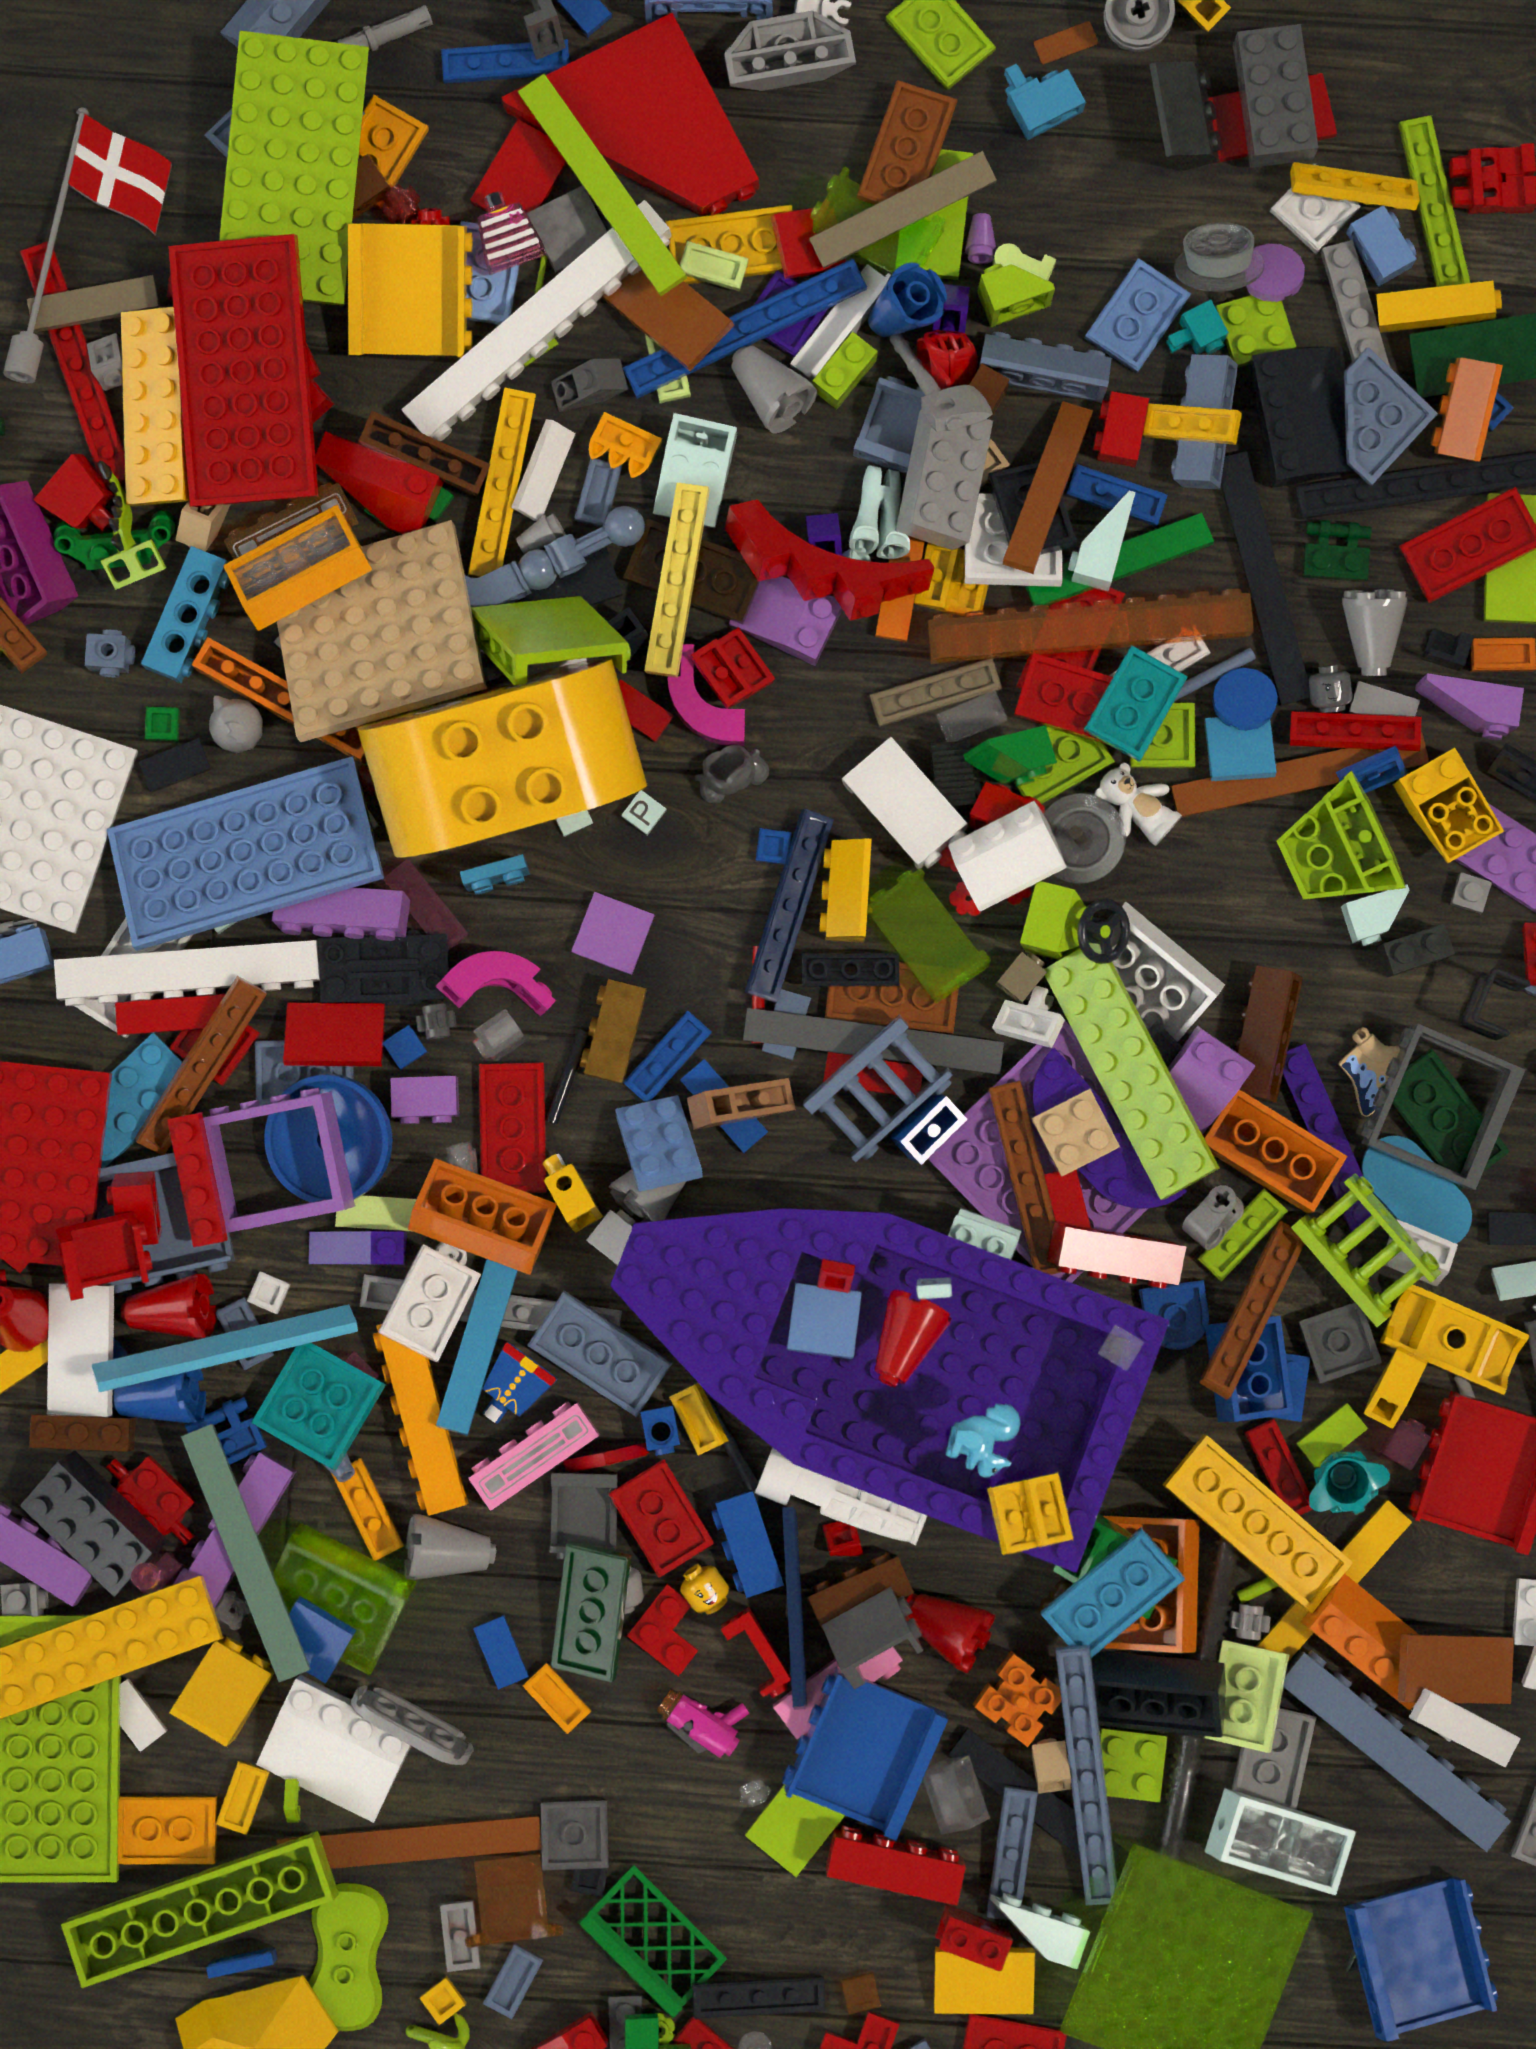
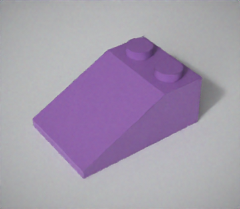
M780 576L761 581L744 624L730 620L729 626L733 628L739 627L742 632L816 666L843 609L837 600L830 595L804 601L791 580Z
M1428 673L1416 684V692L1472 731L1483 733V738L1501 740L1502 736L1506 737L1519 727L1524 688Z
M1199 1026L1195 1028L1168 1067V1070L1202 1135L1235 1096L1255 1065Z

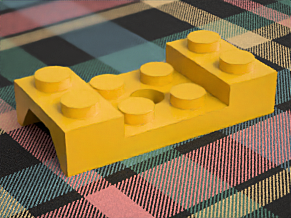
M1414 1284L1398 1297L1392 1311L1393 1314L1389 1318L1379 1343L1395 1350L1399 1346L1427 1360V1363L1469 1380V1382L1496 1394L1505 1395L1508 1376L1519 1351L1527 1342L1529 1334ZM1453 1329L1461 1331L1464 1336V1342L1459 1348H1452L1447 1342V1335Z

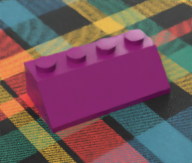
M28 480L0 485V595L25 626L62 610L78 597L75 585L62 560L61 553L55 548V541L49 526L43 517L38 503L33 500L36 496L32 492Z

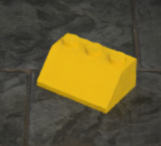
M872 839L832 840L831 849L825 848L823 868H830L829 881L823 880L821 900H828L827 913H821L819 932H826L825 940L864 943L866 937Z

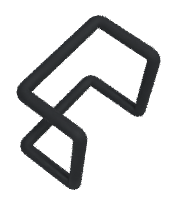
M1495 967L1491 969L1489 974L1482 973L1478 977L1462 1016L1461 1025L1492 1040H1500L1508 1037L1510 1031L1479 1018L1492 983L1517 992L1529 987L1530 981ZM1498 974L1519 984L1514 985L1495 976ZM1485 979L1486 983L1472 1014V1020L1476 1024L1498 1032L1497 1034L1467 1022Z

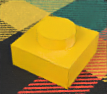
M448 1976L419 1998L438 2025L467 2003Z

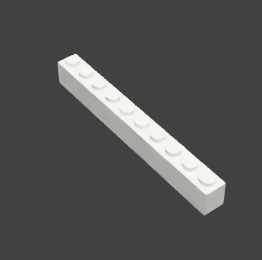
M644 200L638 207L667 247L670 243L669 238L672 237L670 228ZM611 228L401 409L419 432L440 442L451 433V426L458 420L465 421L476 411L475 406L483 399L487 401L499 392V385L508 377L510 380L517 377L525 368L523 364L531 357L536 359L545 353L549 348L548 343L556 336L561 338L567 334L573 327L572 322L580 315L583 317L589 315L597 307L596 301L604 294L607 296L613 294L621 286L622 283L620 281L629 273L634 275L641 270L614 229Z

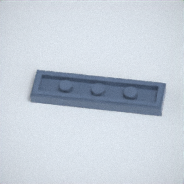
M1004 1786L986 1912L988 1918L1008 1920L990 1901L991 1895L1002 1898L1003 1893L1023 1900L1038 1791L1035 1789Z

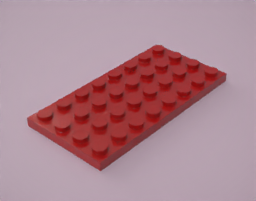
M286 234L168 246L190 507L319 497L298 235Z

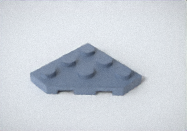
M1367 347L1344 371L1346 463L1366 483L1373 485L1438 413L1375 352Z

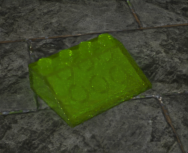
M300 1523L288 1540L273 1573L289 1614L301 1596L356 1629L340 1661L371 1676L417 1584L416 1581L406 1579L404 1575L303 1523Z

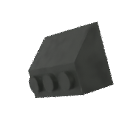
M1195 61L1155 62L1149 64L1166 158L1182 171L1219 162L1218 151L1222 150L1219 133L1217 131L1214 132L1212 120L1216 119V110L1212 100L1209 101L1207 89L1211 88V83L1207 70H1203Z

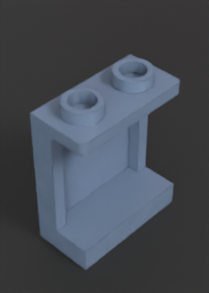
M887 376L886 379H878L863 427L854 446L853 456L907 474L919 411L922 409L921 397L926 395L920 387H917L915 390L904 386L905 383L902 380Z

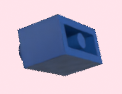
M933 1093L889 1138L909 1160L922 1165L967 1118L947 1096L942 1094L937 1096Z

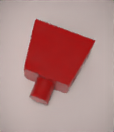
M71 454L33 499L36 503L76 529L86 528L93 522L102 532H105L111 527L109 519L114 518L105 508V505L113 497V492L83 454Z

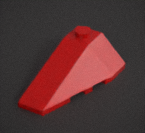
M325 432L315 455L316 464L376 516L385 526L400 534L425 527L444 483L440 476L328 432Z

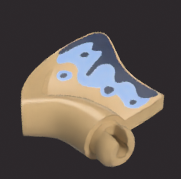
M1361 1027L1352 1035V1039L1357 1045L1340 1060L1338 1065L1345 1071L1353 1083L1361 1115L1370 1116L1376 1109L1373 1101L1379 1087L1389 1078L1386 1075L1387 1067L1393 1057H1398L1400 1048L1399 1046L1382 1044L1373 1033H1369L1367 1028Z

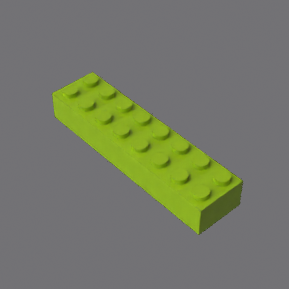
M316 1831L69 1917L61 1926L81 1987L84 1988L331 1902L338 1896L339 1892L319 1833Z

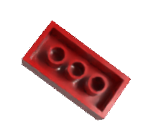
M842 1825L841 1829L835 1828L833 1830L826 1863V1874L830 1878L958 1906L966 1865L963 1857L958 1855V1850L939 1846L938 1851L927 1849L925 1847L926 1843L907 1839L906 1844L885 1837L881 1832H874V1836L862 1834L861 1829L858 1827Z

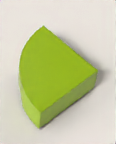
M285 1779L284 1813L287 1823H299L301 1806L298 1805L300 1786L297 1779Z

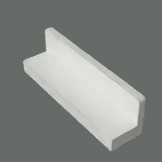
M867 264L861 272L867 285V290L836 304L791 361L790 367L812 382L852 332L856 334L867 320L869 312L891 274L888 273L884 277Z

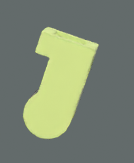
M1007 243L999 246L996 250L993 265L1002 264L1004 267L1012 264L1048 281L1057 259L1045 254L1040 262L1023 254L1016 245Z

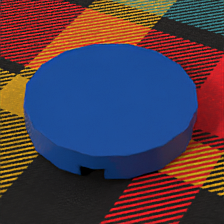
M1239 668L1221 676L1215 685L1212 703L1215 714L1224 724L1238 727V730L1247 731L1258 729L1269 722L1276 709L1278 696L1275 685L1267 675L1256 669Z

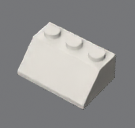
M1035 800L948 845L956 868L979 912L1067 868L1050 824Z

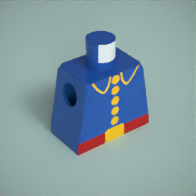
M506 1342L483 1386V1390L493 1398L482 1413L496 1424L500 1422L508 1410L517 1416H521L556 1383L558 1378L513 1344Z

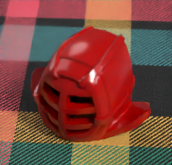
M938 329L925 333L923 337L917 340V358L922 361L923 367L933 377L941 390L954 386L970 385L976 374L978 356L973 343L966 333L940 331Z

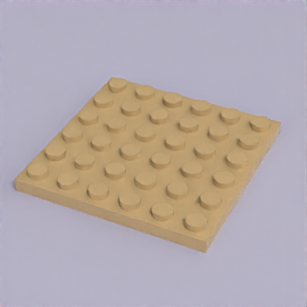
M452 520L361 546L372 568L370 572L277 621L295 733L300 743L487 689L456 529Z

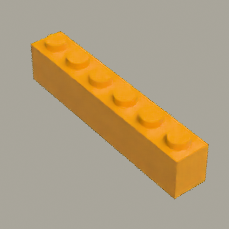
M382 1324L376 1325L378 1331ZM378 1332L373 1333L377 1351L384 1352L387 1363L382 1365L385 1381L387 1384L392 1383L395 1395L390 1396L394 1414H400L404 1427L399 1428L401 1441L404 1447L409 1446L412 1459L407 1460L412 1479L418 1477L421 1488L420 1491H416L420 1509H426L428 1516L469 1504L449 1430L436 1427L442 1404L430 1360Z

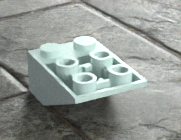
M674 413L666 444L653 514L671 518L677 482L707 486L710 489L704 526L716 527L737 438V427Z

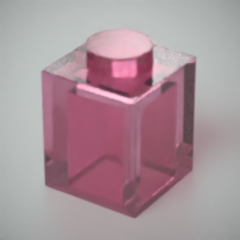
M1410 1417L1407 1421L1398 1419L1378 1453L1404 1469L1412 1471L1431 1436L1424 1433L1426 1426Z

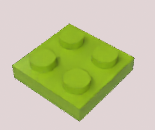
M1250 295L1215 307L1229 332L1225 342L1230 358L1238 364V367L1248 365L1252 355L1284 349H1296L1282 301H1263Z
M1101 1727L1100 1739L1107 1796L1160 1803L1167 1736Z

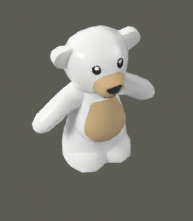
M1122 763L1119 768L1110 770L1100 781V787L1094 794L1095 799L1098 801L1107 800L1112 804L1120 806L1118 817L1120 836L1127 837L1129 835L1132 818L1148 840L1155 846L1182 817L1177 811H1172L1168 807L1161 805L1160 801L1156 798L1169 793L1168 785L1160 783L1137 788L1134 778L1130 775V766L1127 763Z

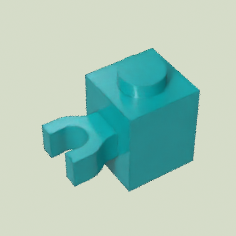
M1209 300L1182 314L1179 323L1183 330L1169 335V340L1166 341V344L1171 353L1190 343L1196 355L1205 351L1209 355L1224 346L1223 342L1226 340L1229 332L1212 300Z

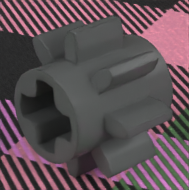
M446 1004L422 1007L423 1015L416 1016L418 1032H426L427 1040L451 1036L450 1028L457 1027L455 1012L453 1010L447 1011Z

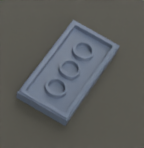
M566 1291L562 1292L527 1345L635 1417L638 1416L673 1363V1361Z

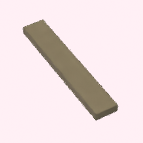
M983 151L809 239L823 268H826L997 182Z

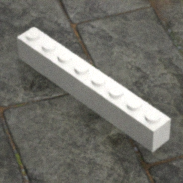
M316 940L54 960L56 997L60 1001H65L66 1006L85 1005V999L98 998L99 1004L118 1002V996H131V1001L151 1000L150 994L163 993L164 999L181 998L185 991H196V996L216 995V989L230 988L237 976L256 986H261L265 991L281 990V984L294 983V989L313 988V982L320 981L318 942Z

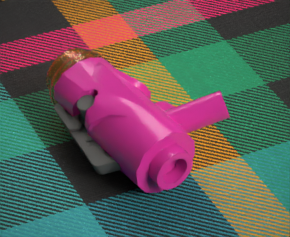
M670 1689L656 1710L663 1715L661 1719L668 1722L667 1726L696 1753L708 1750L719 1758L724 1753L730 1756L740 1739L735 1737L738 1730L732 1727V1725L749 1714L745 1705L741 1703L725 1715L719 1712L713 1714L707 1710V1705L690 1699L681 1691L676 1693Z

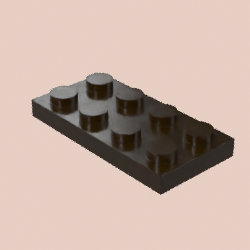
M646 519L644 534L637 542L623 576L625 581L658 593L669 526ZM701 539L690 605L744 624L761 581H757L740 553Z

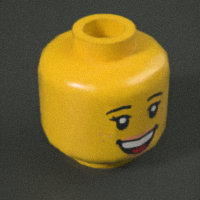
M696 1564L684 1573L685 1580L681 1585L680 1591L695 1612H705L707 1615H710L727 1603L728 1598L726 1596L729 1592V1586L714 1566L701 1567L699 1564Z

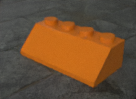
M1240 1089L1203 1135L1215 1157L1307 1214L1315 1211L1348 1157Z
M435 1158L412 1209L408 1230L531 1275L557 1204Z
M1344 1573L1313 1613L1308 1612L1301 1620V1623L1397 1702L1411 1710L1416 1702L1398 1701L1401 1634L1418 1633Z

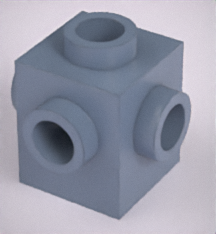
M103 630V634H87L85 666L90 671H98L100 676L110 678L119 677V673H129V664H134L135 646L131 645V641L126 636H122V631Z

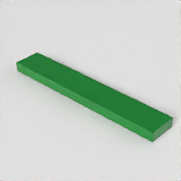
M1199 513L1122 542L1112 582L1213 545L1214 540L1203 514ZM1070 561L1062 564L1061 586H1025L1035 610L1094 588L1071 581L1074 571L1068 570Z

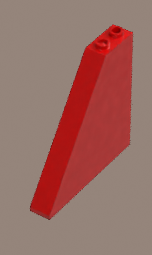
M673 12L546 75L613 170L700 216H705L709 213L711 216L720 214L728 208V204L738 199L740 202L746 201L756 194V190L759 189V178ZM523 87L502 96L506 113L545 133L518 93Z

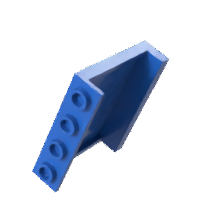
M836 1667L833 1675L828 1674L823 1682L821 1693L824 1696L820 1706L815 1704L811 1710L808 1719L811 1727L807 1736L801 1735L797 1743L795 1753L798 1754L796 1762L794 1766L788 1765L784 1773L782 1784L785 1785L786 1796L791 1798L792 1794L851 1817L882 1830L885 1837L896 1841L948 1722V1717L945 1711L867 1679H864L865 1684L853 1689L840 1668Z
M1451 1876L1344 1906L1376 2038L1389 2042L1399 2039V2033L1483 2009L1492 2012L1497 2011L1495 2000L1498 1998L1497 1990L1494 1983L1489 1979L1487 1971L1489 1958L1485 1949L1481 1947L1479 1939L1481 1925L1478 1918L1473 1914L1471 1906L1473 1893L1465 1879Z

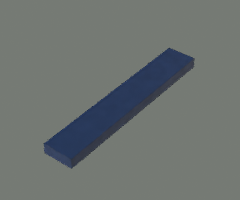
M801 809L745 993L777 1003L834 819L808 809Z
M784 1507L782 1512L792 1704L794 1710H800L807 1707L798 1521L796 1509L794 1507Z

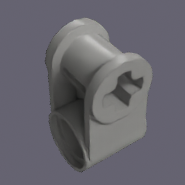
M1224 1185L1217 1186L1186 1217L1182 1229L1205 1249L1211 1250L1222 1241L1225 1234L1242 1217L1244 1205L1232 1188Z

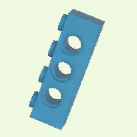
M193 546L190 547L141 662V665L146 670L181 684L184 677L188 678L194 668L192 666L194 661L192 659L197 647L201 648L208 634V631L205 630L209 618L213 619L218 612L220 601L217 600L221 589H227L230 583V579L223 566L228 563L227 560ZM198 581H209V588L205 593L197 594L194 592V586ZM194 609L197 611L196 619L193 622H182V614L186 610ZM174 639H183L184 647L180 652L172 653L169 651V645Z

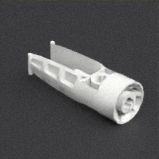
M774 1448L770 1452L755 1490V1494L785 1506L790 1495L796 1496L820 1506V1514L888 1538L910 1542L914 1545L918 1541L927 1515L796 1466Z

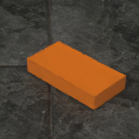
M1473 638L1469 650L1470 672L1535 671V638Z

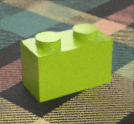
M852 332L812 380L813 386L817 389V395L837 410L877 361L878 351Z

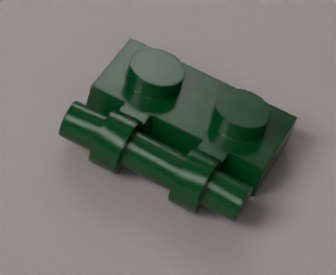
M1320 520L1319 523L1307 522L1306 535H1318L1317 544L1306 543L1304 546L1302 577L1367 582L1370 548L1357 547L1358 538L1371 539L1372 527L1359 526L1358 522H1349L1348 525L1331 524L1330 520ZM1329 536L1345 537L1346 546L1329 545Z

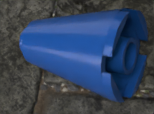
M906 263L898 267L889 277L869 312L868 323L872 331L879 336L888 337L928 326L937 321L944 312L943 307L947 301V293L942 280L930 268L925 270L919 267L920 264Z
M197 1369L116 1388L113 1391L112 1408L117 1410L120 1416L189 1424L201 1421L206 1409V1391H199L198 1381L204 1380L202 1371Z

